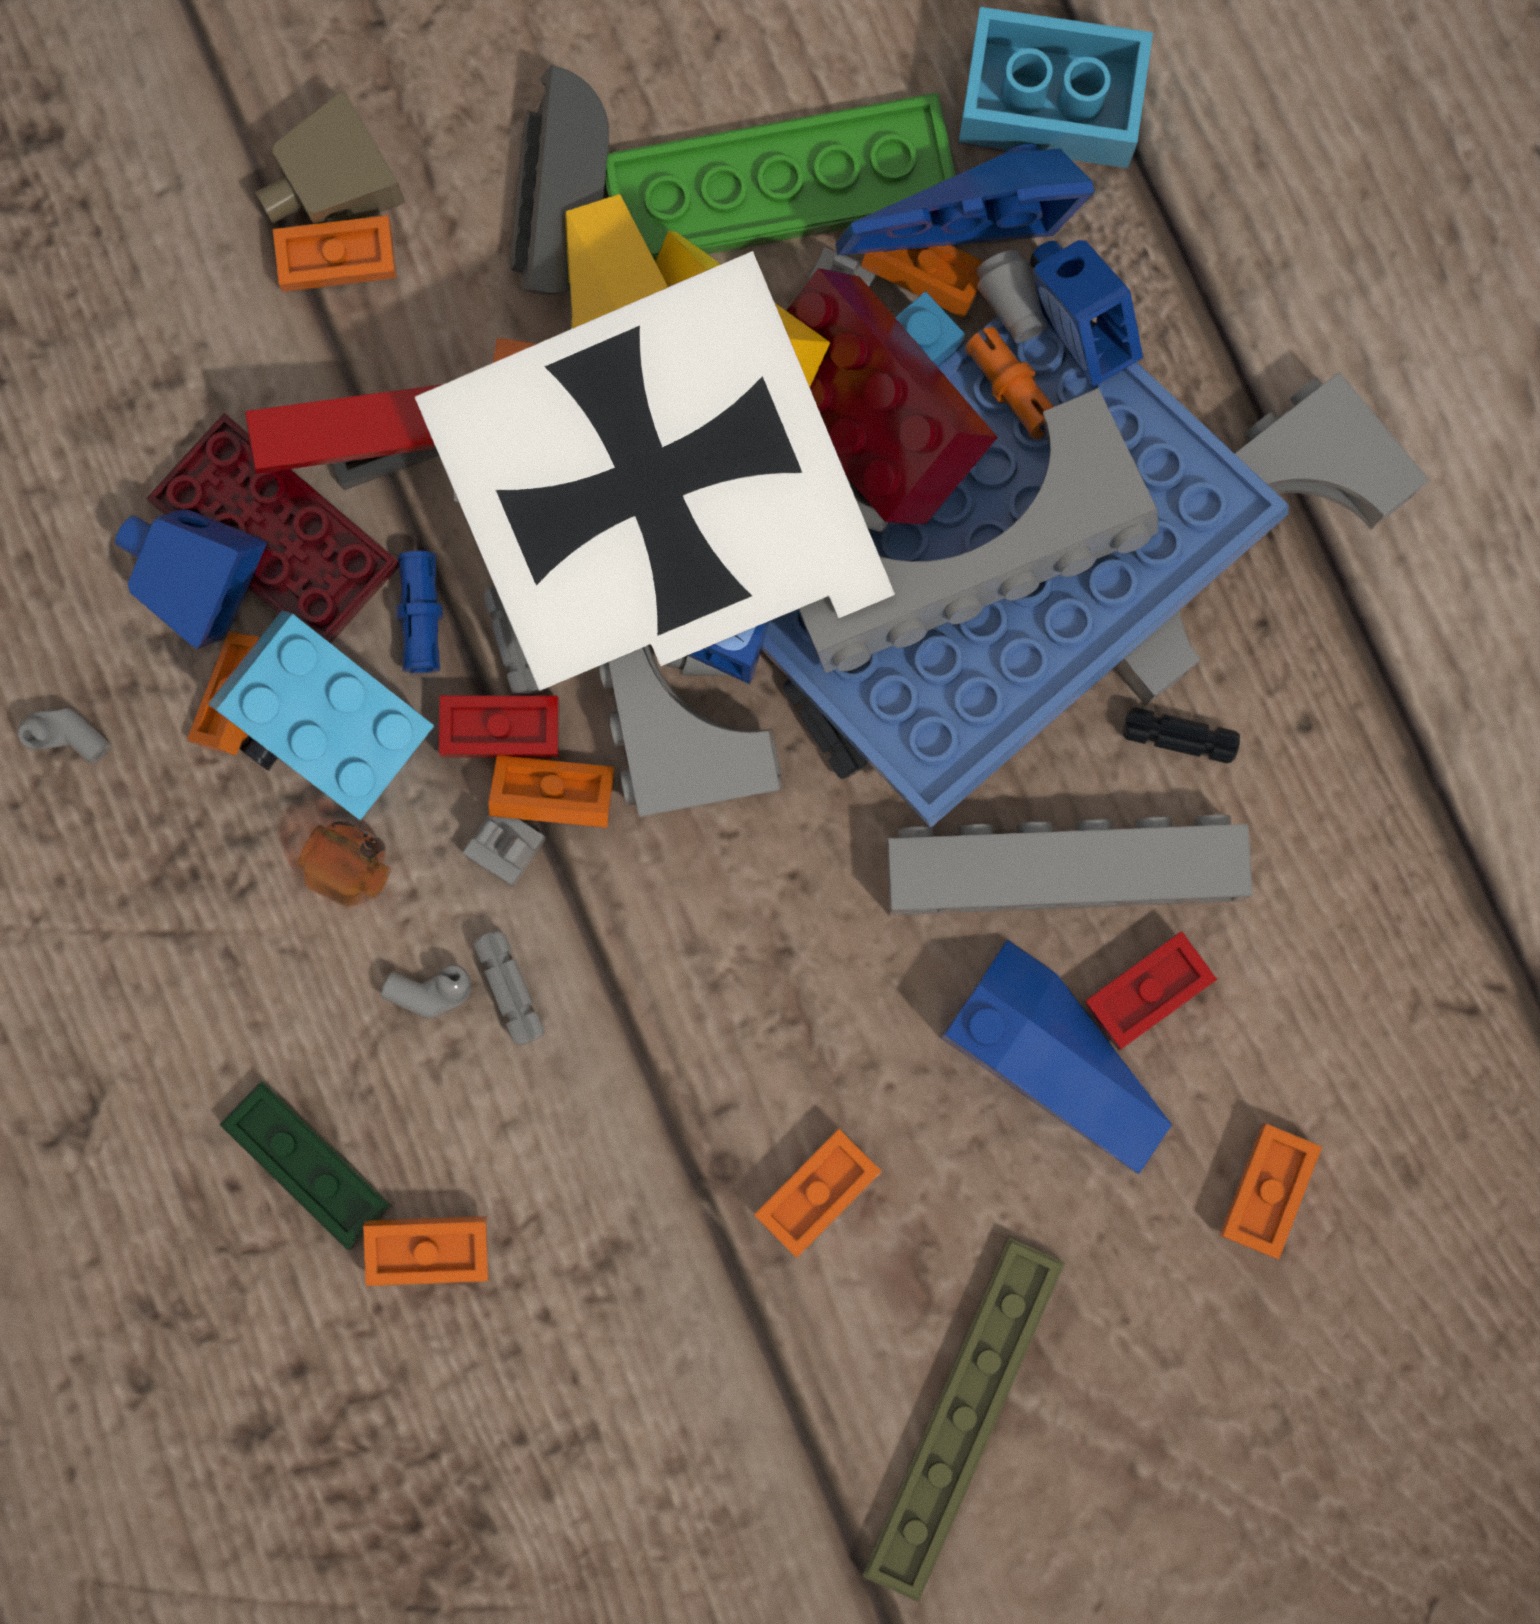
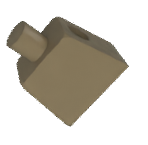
M344 90L333 96L273 144L271 151L284 177L255 192L272 223L279 221L302 207L311 223L319 224L366 218L397 207L405 202L398 181Z

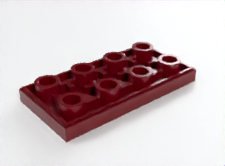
M225 413L219 417L146 498L163 515L181 509L190 510L267 542L248 588L278 614L282 610L294 614L330 644L399 568V562L291 469L255 474L248 432Z

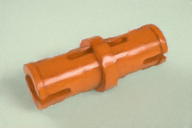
M995 327L983 329V334L988 339L986 342H984L979 333H976L966 344L965 352L975 361L991 382L992 395L998 403H1007L1026 428L1031 439L1044 437V432L1040 429L1041 425L1045 427L1043 411L1054 406L1036 384L1035 371L1029 363L1019 362L999 336L1000 334Z

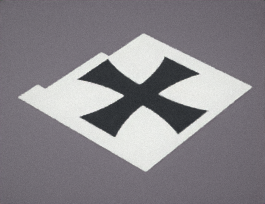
M753 251L415 396L539 691L650 644L660 666H663L827 596L830 597L838 618H841L895 595Z

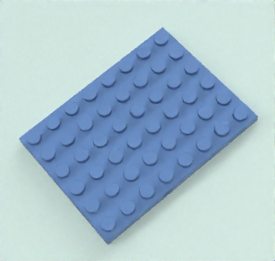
M1044 315L1043 319L1047 326L1045 331L1037 337L1021 343L1014 341L1011 333L1008 332L998 316L983 329L995 327L1000 334L999 336L1019 362L1029 363L1036 373V384L1054 407L1099 388L1157 508L1158 534L1151 536L1147 544L1129 553L1115 551L1096 559L1095 563L1088 570L1071 577L1058 575L1039 583L1038 588L1024 598L1013 601L1004 598L983 607L979 615L961 624L947 622L930 629L920 641L902 648L890 646L871 654L870 659L865 664L853 670L839 671L836 669L825 674L798 609L770 620L762 646V651L930 828L1274 528L1289 512V504L1137 362L1092 387L1048 324ZM1090 320V325L1094 327L1096 323ZM982 329V330L979 331L978 333L980 334V336H981V338L984 340V342H986L988 339H987L986 336L983 334V329ZM967 343L938 368L998 438L926 525L888 522L883 533L868 529L876 550L881 557L911 562L933 561L972 551L995 539L1010 528L1032 504L1046 477L1051 449L1046 438L1045 427L1043 425L1040 426V429L1044 432V437L1031 439L1026 428L1007 403H998L992 395L991 382L975 361L965 352Z

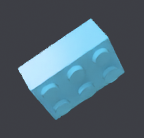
M980 7L958 143L1009 150L1024 144H1035L1039 150L1060 148L1071 160L1128 168L1138 142L1153 32Z
M283 610L208 703L210 707L359 820L364 817L434 727L432 723L294 614Z

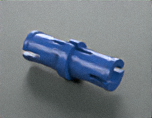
M429 551L403 552L398 555L401 579V604L396 606V619L401 621L403 634L402 671L415 674L437 672L441 670L438 650V620L443 618V606L437 603L436 553H429Z

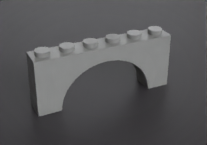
M1340 372L1324 384L1318 377L1308 382L1290 398L1295 407L1279 419L1273 412L1263 417L1245 433L1250 442L1234 453L1277 494L1301 493L1328 499L1352 511L1370 529L1374 528L1406 503L1429 482L1426 475ZM1180 610L1115 666L1146 706L1188 674L1201 660L1186 636Z
M1099 388L1043 411L1046 438L1051 449L1046 477L1029 508L1001 535L972 551L941 560L911 562L879 556L895 595L841 618H838L829 596L798 609L825 674L836 669L839 671H849L858 668L870 659L871 654L890 646L896 648L910 646L920 641L930 629L947 622L951 624L967 622L979 615L983 607L1004 598L1009 601L1024 598L1038 588L1039 583L1058 575L1063 577L1078 575L1088 570L1095 563L1096 559L1115 551L1119 553L1135 551L1147 544L1151 536L1158 534L1157 508Z
M649 645L599 666L603 686L605 689H614L618 711L610 712L609 714L613 740L616 747L625 746L629 769L621 771L624 797L628 806L637 805L639 817L777 791L784 787L773 729L741 730L730 728L707 719L693 710L680 699L664 679Z

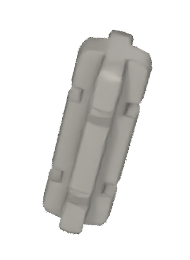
M493 586L484 591L483 596L490 617L495 618L491 623L505 669H510L507 678L513 696H534L543 690L539 691L496 587Z
M495 930L474 940V948L480 962L488 967V970L484 972L502 1016H508L510 1022L506 1023L513 1042L516 1045H525L539 1039L544 1035V1028L537 1012H532L530 1009L533 1002L516 960H510L508 954L512 951L505 934L500 930Z

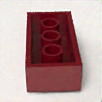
M818 268L786 311L830 342L810 386V390L847 477L884 522L926 525L998 437L860 276Z

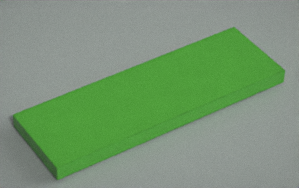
M933 93L607 153L605 182L608 197L621 195L653 259L656 261L668 231L679 233L706 254L847 229L856 220L956 175L939 94Z

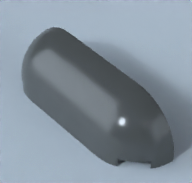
M552 65L540 79L545 86V94L538 113L527 110L524 121L510 254L511 270L522 273L523 281L520 289L541 295H553L571 290L570 283L568 282L565 213L568 210L603 199L609 142L607 115L596 92L575 73Z

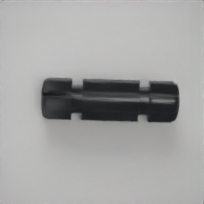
M787 680L784 684V691L794 706L801 705L803 710L799 712V715L822 752H830L832 758L828 762L840 779H845L861 771L868 762L791 680Z
M1138 707L1131 708L1128 711L1123 727V737L1126 740L1143 744L1151 740L1154 741L1155 747L1198 757L1206 753L1209 754L1208 759L1223 763H1231L1235 760L1240 745V734L1235 730L1217 727L1213 731L1209 730V724L1163 714L1158 718L1154 717V711Z

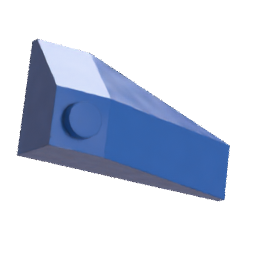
M1035 144L1019 145L1007 150L996 158L852 222L835 244L837 256L1054 236L1095 193L1093 182L1060 148L1039 150Z
M1006 940L940 1039L1133 1172L1139 1174L1172 1126L1171 1122L1057 973Z

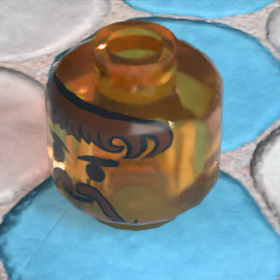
M344 820L334 821L327 827L318 825L306 841L297 863L298 867L304 870L303 880L309 890L346 908L358 905L366 895L376 899L391 873V867L383 864L386 855L384 842L380 838Z

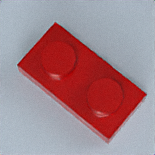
M439 695V755L441 758H497V756L559 758L560 699L558 696Z
M1181 931L1083 1003L1115 1047L1121 1050L1218 979Z

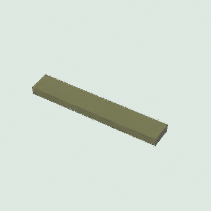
M1010 1237L1007 1238L862 1572L864 1578L919 1602L1065 1262Z

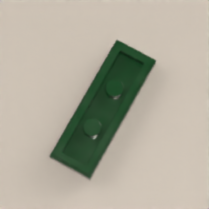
M261 1081L219 1124L347 1250H351L364 1236L363 1226L366 1220H379L392 1207L358 1171L265 1081Z

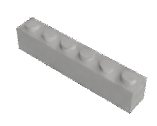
M1205 815L1195 817V826L1172 827V821L1169 817H1150L1135 820V829H1112V820L1106 819L1076 822L1077 831L1053 832L1052 822L1017 824V833L994 834L993 825L990 824L963 825L958 827V836L935 837L933 827L898 829L899 838H888L886 843L889 915L1244 901L1253 896L1248 824L1231 825L1230 815Z

